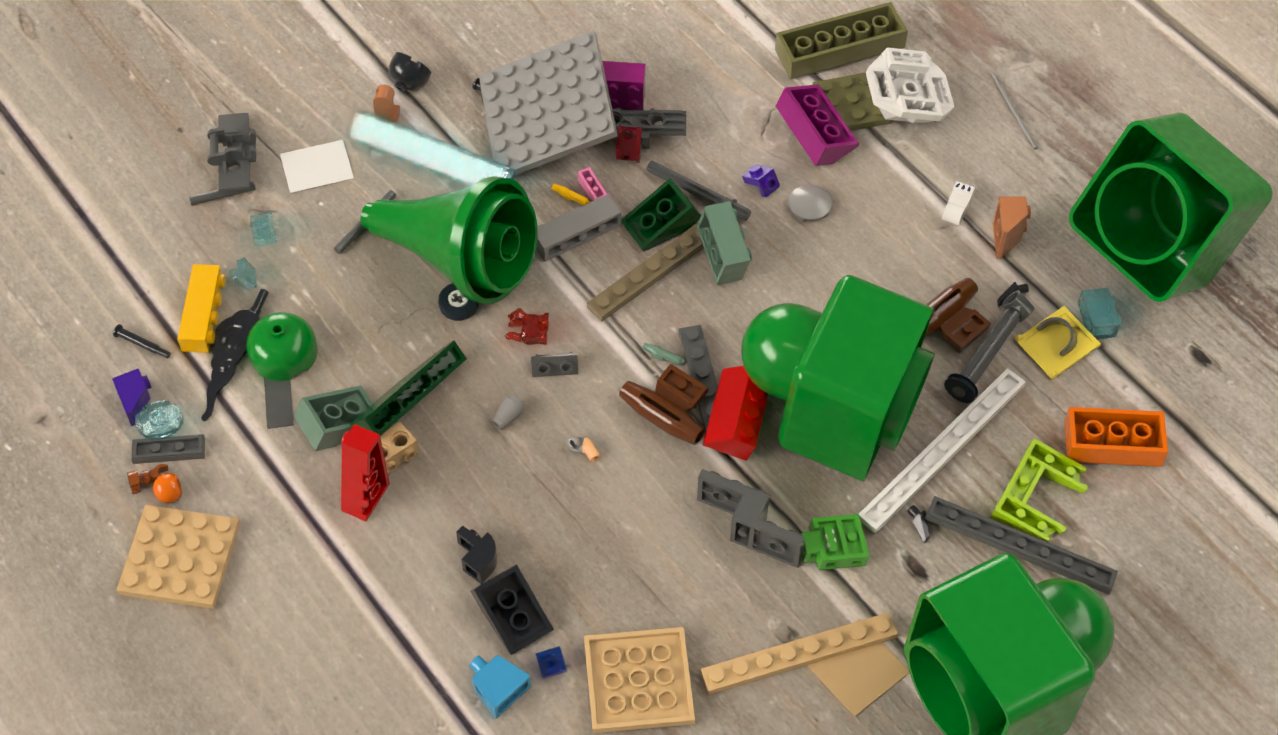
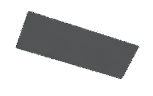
M264 378L267 429L293 426L290 380L275 381Z

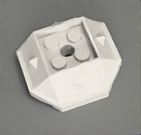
M887 47L866 71L873 104L879 107L886 120L928 124L933 121H941L954 109L946 75L931 61V57L925 51Z

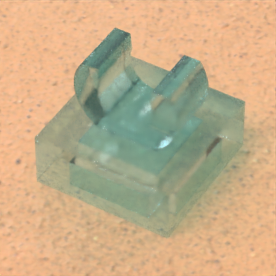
M245 257L236 260L237 268L229 271V279L235 278L236 286L244 284L248 289L257 287L256 269Z

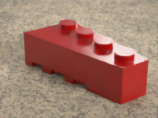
M354 424L350 431L345 432L341 441V511L366 522L387 490L390 482L380 435Z

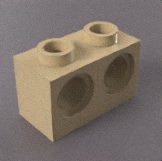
M401 422L380 436L388 474L395 471L405 461L412 460L419 453L417 440Z

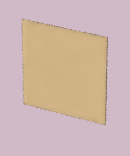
M882 642L807 665L854 717L910 673Z

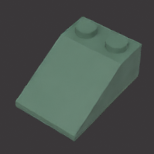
M360 385L302 397L294 417L313 449L319 451L340 445L345 432L350 431L352 428L350 423L373 403Z

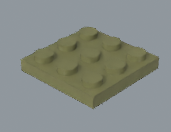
M866 72L813 82L812 85L819 84L850 131L891 123V120L884 118L879 107L873 104Z

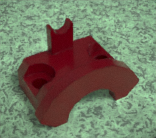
M618 126L616 160L640 163L642 127Z

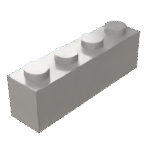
M609 195L596 198L582 207H577L563 216H558L546 224L539 225L536 250L546 262L622 226L621 211Z

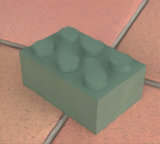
M730 201L705 206L697 225L717 285L742 280L752 260L751 251L749 248H746L744 242V231L742 228H739L737 222V211L732 208Z

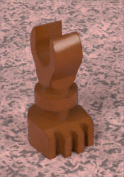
M159 464L149 472L145 470L139 475L137 470L127 472L132 494L141 492L140 484H150V481L154 482L161 472L168 471V465Z

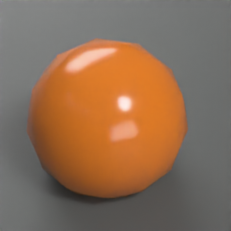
M164 473L154 481L153 493L159 501L174 503L180 499L182 488L177 475Z

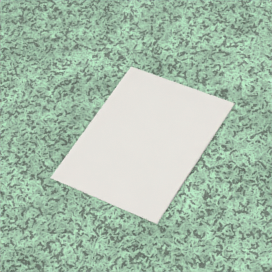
M343 140L280 154L290 193L354 178Z

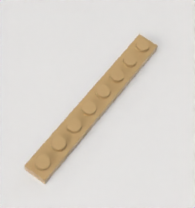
M889 612L701 668L700 674L708 695L811 663L897 638L898 633Z

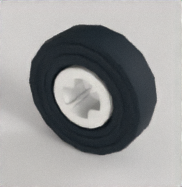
M453 283L442 289L438 299L441 313L454 321L470 318L476 313L479 306L478 302L465 298Z

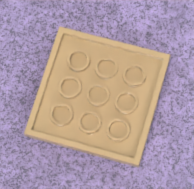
M145 505L116 590L118 595L214 609L240 526L239 518Z
M684 627L584 636L593 733L695 724Z

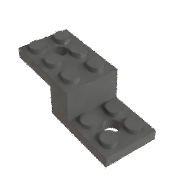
M702 469L698 476L697 501L733 514L730 541L798 568L802 557L804 536H801L794 530H786L778 527L771 521H766L770 495L761 489L745 486L738 480H730L722 477L717 472Z

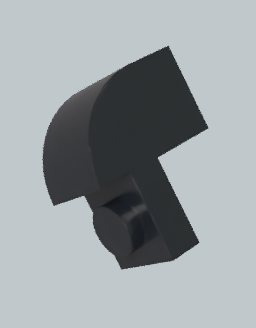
M462 525L456 532L458 544L468 551L461 559L463 571L482 584L493 573L497 565L495 541L488 532L481 538L475 530H468Z

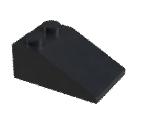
M517 565L506 569L470 591L510 655L554 630Z

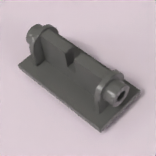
M572 352L556 355L535 354L536 356L531 357L532 377L578 374L577 354H572Z

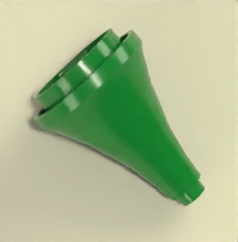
M489 176L459 191L418 200H377L374 203H367L361 212V224L364 228L369 229L371 234L414 252L444 274L465 298L473 302L494 304L503 300L523 281L531 267L536 252L538 226L534 208L524 188L517 181L510 178Z

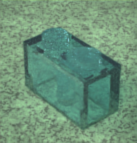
M1109 288L1083 290L1078 306L1085 328L1097 340L1115 338L1119 328L1122 326L1121 316L1116 313L1115 298L1111 296Z

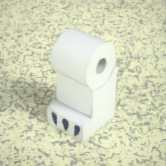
M956 181L942 220L959 226L972 202L975 187Z

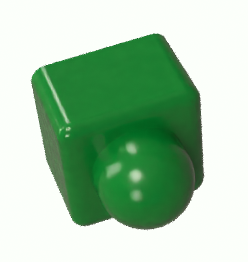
M1178 112L1133 121L1126 127L1071 208L1069 223L1075 232L1150 299L1162 302L1209 285L1272 200L1273 191L1270 184L1191 117L1185 113Z
M846 275L836 284L823 312L795 303L777 304L760 312L750 322L744 333L741 357L746 373L757 387L772 396L786 401L778 433L781 447L864 482L880 446L895 451L923 389L935 353L921 347L934 308L853 275Z
M1001 553L920 594L904 645V655L913 684L924 707L945 735H1064L1070 729L1095 679V671L1101 667L1110 654L1114 642V621L1104 599L1088 585L1067 578H1052L1036 584L1016 556L1010 553Z

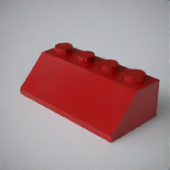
M744 366L724 368L721 371L703 446L747 461L757 444L768 393L752 382Z

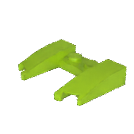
M1033 438L989 518L1049 542L1051 539L1048 536L1055 532L1061 535L1066 531L1067 527L1026 503L1041 476L1078 492L1085 493L1087 484L1080 483V473H1085L1086 467Z

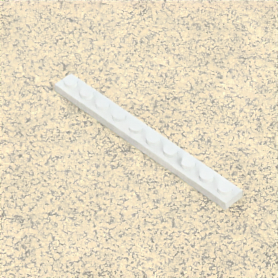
M1007 368L859 513L861 523L876 534L1024 388L1026 381Z

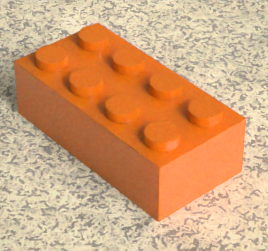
M1068 408L1064 420L1066 456L1077 463L1162 467L1168 454L1165 415L1163 411Z

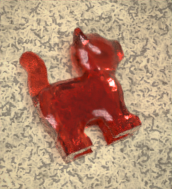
M518 308L508 315L510 319L508 327L522 326L521 333H506L505 337L507 340H515L527 345H547L549 313L543 315L527 314L523 309Z

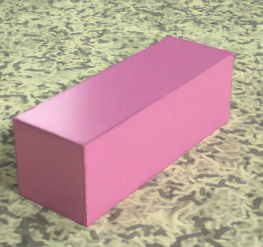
M590 167L578 171V181L591 202L596 198L607 195Z

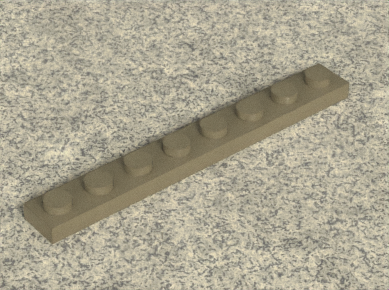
M698 223L587 302V308L601 322L703 249L704 246L697 229Z

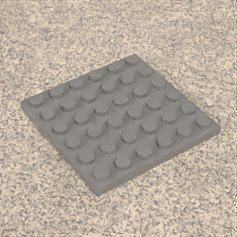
M594 30L479 75L496 176L509 178L618 136L598 38Z

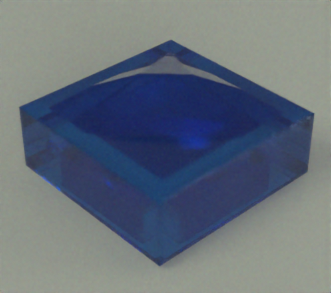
M560 646L536 653L543 679L568 671Z

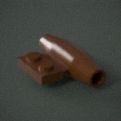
M965 278L946 288L926 304L933 307L934 311L925 337L940 329L943 339L960 353L990 328L991 322L978 311L965 307L978 292V286L974 280Z
M670 364L659 377L655 391L632 381H627L622 386L619 396L640 416L669 435L693 445L698 444L704 435L705 430L686 412L697 407L708 393V387L674 365Z

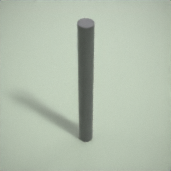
M389 190L381 200H393L396 194L394 191ZM361 220L334 247L338 254H341L365 229L361 224Z

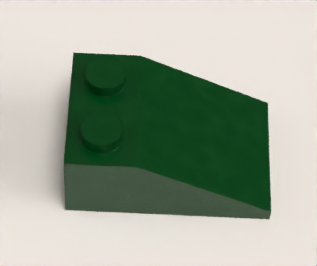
M669 178L623 217L621 223L640 248L645 251L686 232L700 220L701 214L683 191Z

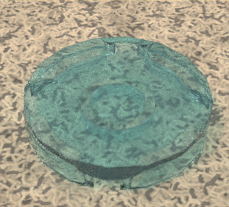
M165 400L146 404L141 408L142 411L139 415L137 413L135 416V425L139 434L148 439H165L174 435L183 425V413L177 404H170L169 401Z

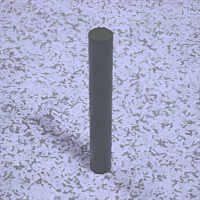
M253 181L250 182V189L226 192L215 190L190 196L189 198L191 205L253 191L256 188Z

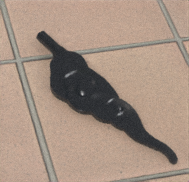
M260 289L253 306L249 310L237 311L231 317L223 320L215 330L214 344H211V352L213 354L211 367L213 370L211 381L207 388V408L201 417L202 421H207L212 415L217 394L232 379L236 371V365L247 352L246 344L249 332L260 320L259 315L262 306L269 294L265 289Z

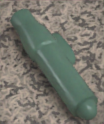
M646 342L643 345V350L648 351L655 359L660 361L665 359L677 365L685 363L682 356L662 349L659 346Z

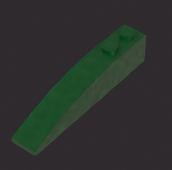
M455 340L440 349L395 384L353 420L350 426L352 427L356 424L380 436L467 359Z

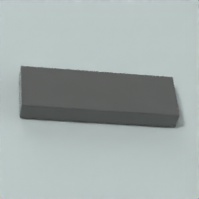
M204 434L132 440L131 460L133 464L205 459Z

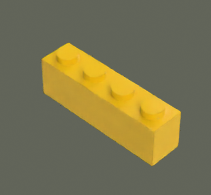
M193 264L177 338L182 352L209 353L210 344H214L215 332L213 329L214 325L218 324L219 319L217 309L218 306L222 305L221 289L225 288L226 276L222 274L220 265Z

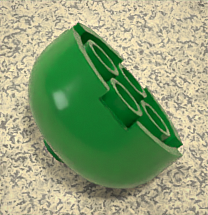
M278 312L263 317L252 327L247 338V354L251 365L260 376L270 380H292L293 376L300 374L304 370L308 371L317 358L318 347L311 326L303 318L292 313Z

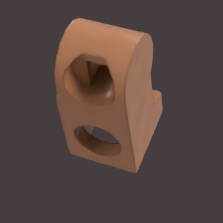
M379 85L376 89V96L373 99L375 121L380 124L397 125L400 105H394L395 91L388 85Z

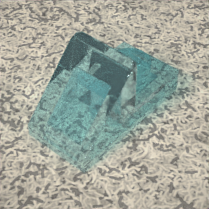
M272 212L251 215L250 228L255 246L277 243Z

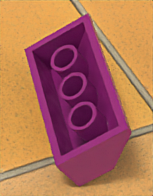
M819 84L784 88L775 107L815 166L833 164L859 146V142Z

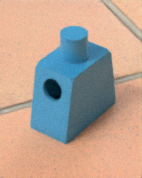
M499 655L495 656L488 663L481 656H477L469 665L476 673L472 677L473 688L496 719L531 688L530 676Z

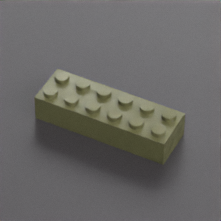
M888 2L776 33L775 51L790 79L880 55L887 47L905 48L908 30L893 4Z

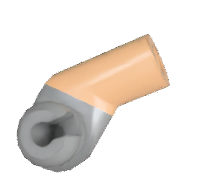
M573 436L568 439L567 446L574 452L585 453L591 462H595L601 457L589 438Z

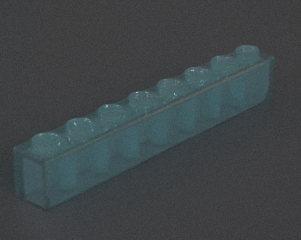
M367 111L356 112L349 135L355 138L356 142L361 145H373L375 150L379 152H391L394 154L393 157L397 159H409L417 167H429L431 172L435 174H447L451 180L460 183L465 181L469 183V186L489 176H500L514 180L516 173L514 168Z

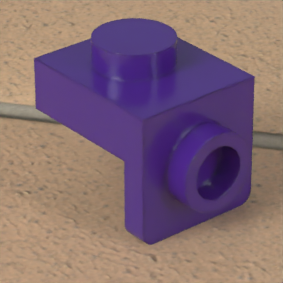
M756 164L751 166L749 171L742 175L744 183L758 186L763 197L769 196L780 187L774 168Z

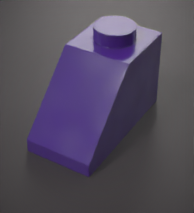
M139 368L112 378L131 426L137 424L151 399L148 389L152 388L147 375L142 377Z

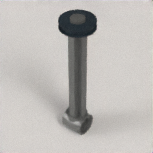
M1019 290L1013 292L1004 300L1002 304L1004 312L960 374H950L948 379L945 380V389L954 399L963 403H971L975 400V397L978 396V389L975 384L1018 322L1024 321L1034 311V306Z

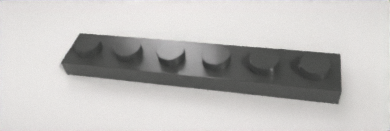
M701 325L679 328L678 334L689 375L707 386L709 390L698 404L706 433L718 385Z

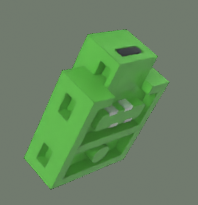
M859 514L812 518L808 527L809 531L801 533V536H804L803 563L817 562L818 570L866 566L870 557Z

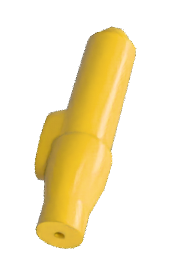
M554 183L551 190L556 191L565 199L573 200L583 206L591 202L588 198L567 187Z

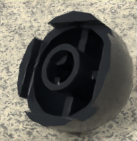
M396 52L389 64V75L395 82L394 87L402 92H405L406 89L416 91L424 87L432 73L429 68L419 61L417 63L412 61V57Z

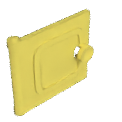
M1065 306L1046 319L1051 317L1065 319L1075 330L1077 343L1074 349L1063 357L1059 355L1068 345L1071 338L1070 329L1064 325H1049L1043 330L1038 331L1036 329L1040 324L1038 323L1024 334H1019L1015 337V341L1052 380L1101 346V343Z

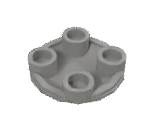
M814 185L798 187L791 193L788 199L789 208L796 215L798 221L826 218L830 214L832 206L831 197L821 187Z

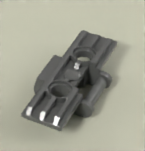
M650 108V110L612 109L617 131L618 126L642 127L641 139H643V148H650V135L686 136V111L655 110V108ZM654 122H662L660 125H654Z
M249 114L218 115V128L210 129L207 133V137L210 140V155L207 157V162L212 166H218L219 192L250 189V162H256L257 155L255 129H250L249 135ZM218 141L219 144L222 143L223 146H227L224 152L218 153ZM234 165L240 166L237 170L229 169L231 166Z

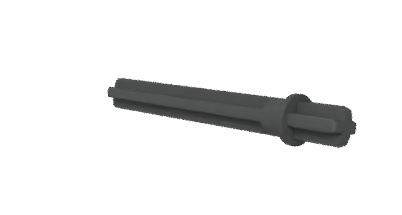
M650 161L647 166L648 172L665 181L671 178L679 188L711 204L730 201L732 208L736 209L738 217L745 221L751 215V210L738 204L736 199L731 200L654 161Z

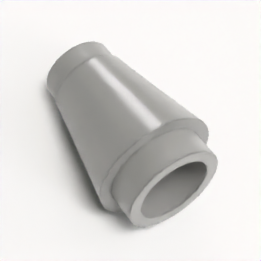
M510 394L508 398L505 397L492 423L497 428L503 430L504 427L523 413L522 409L525 405L516 396Z

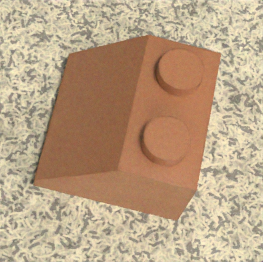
M999 196L992 223L997 259H1001L1021 241L1023 232L1027 231V219L1031 217V207L1027 205L1026 196Z

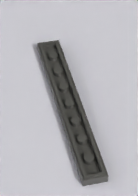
M934 496L925 517L926 520L1006 553L1013 554L1018 558L1069 579L1082 582L1108 595L1112 591L1118 573L1117 570Z

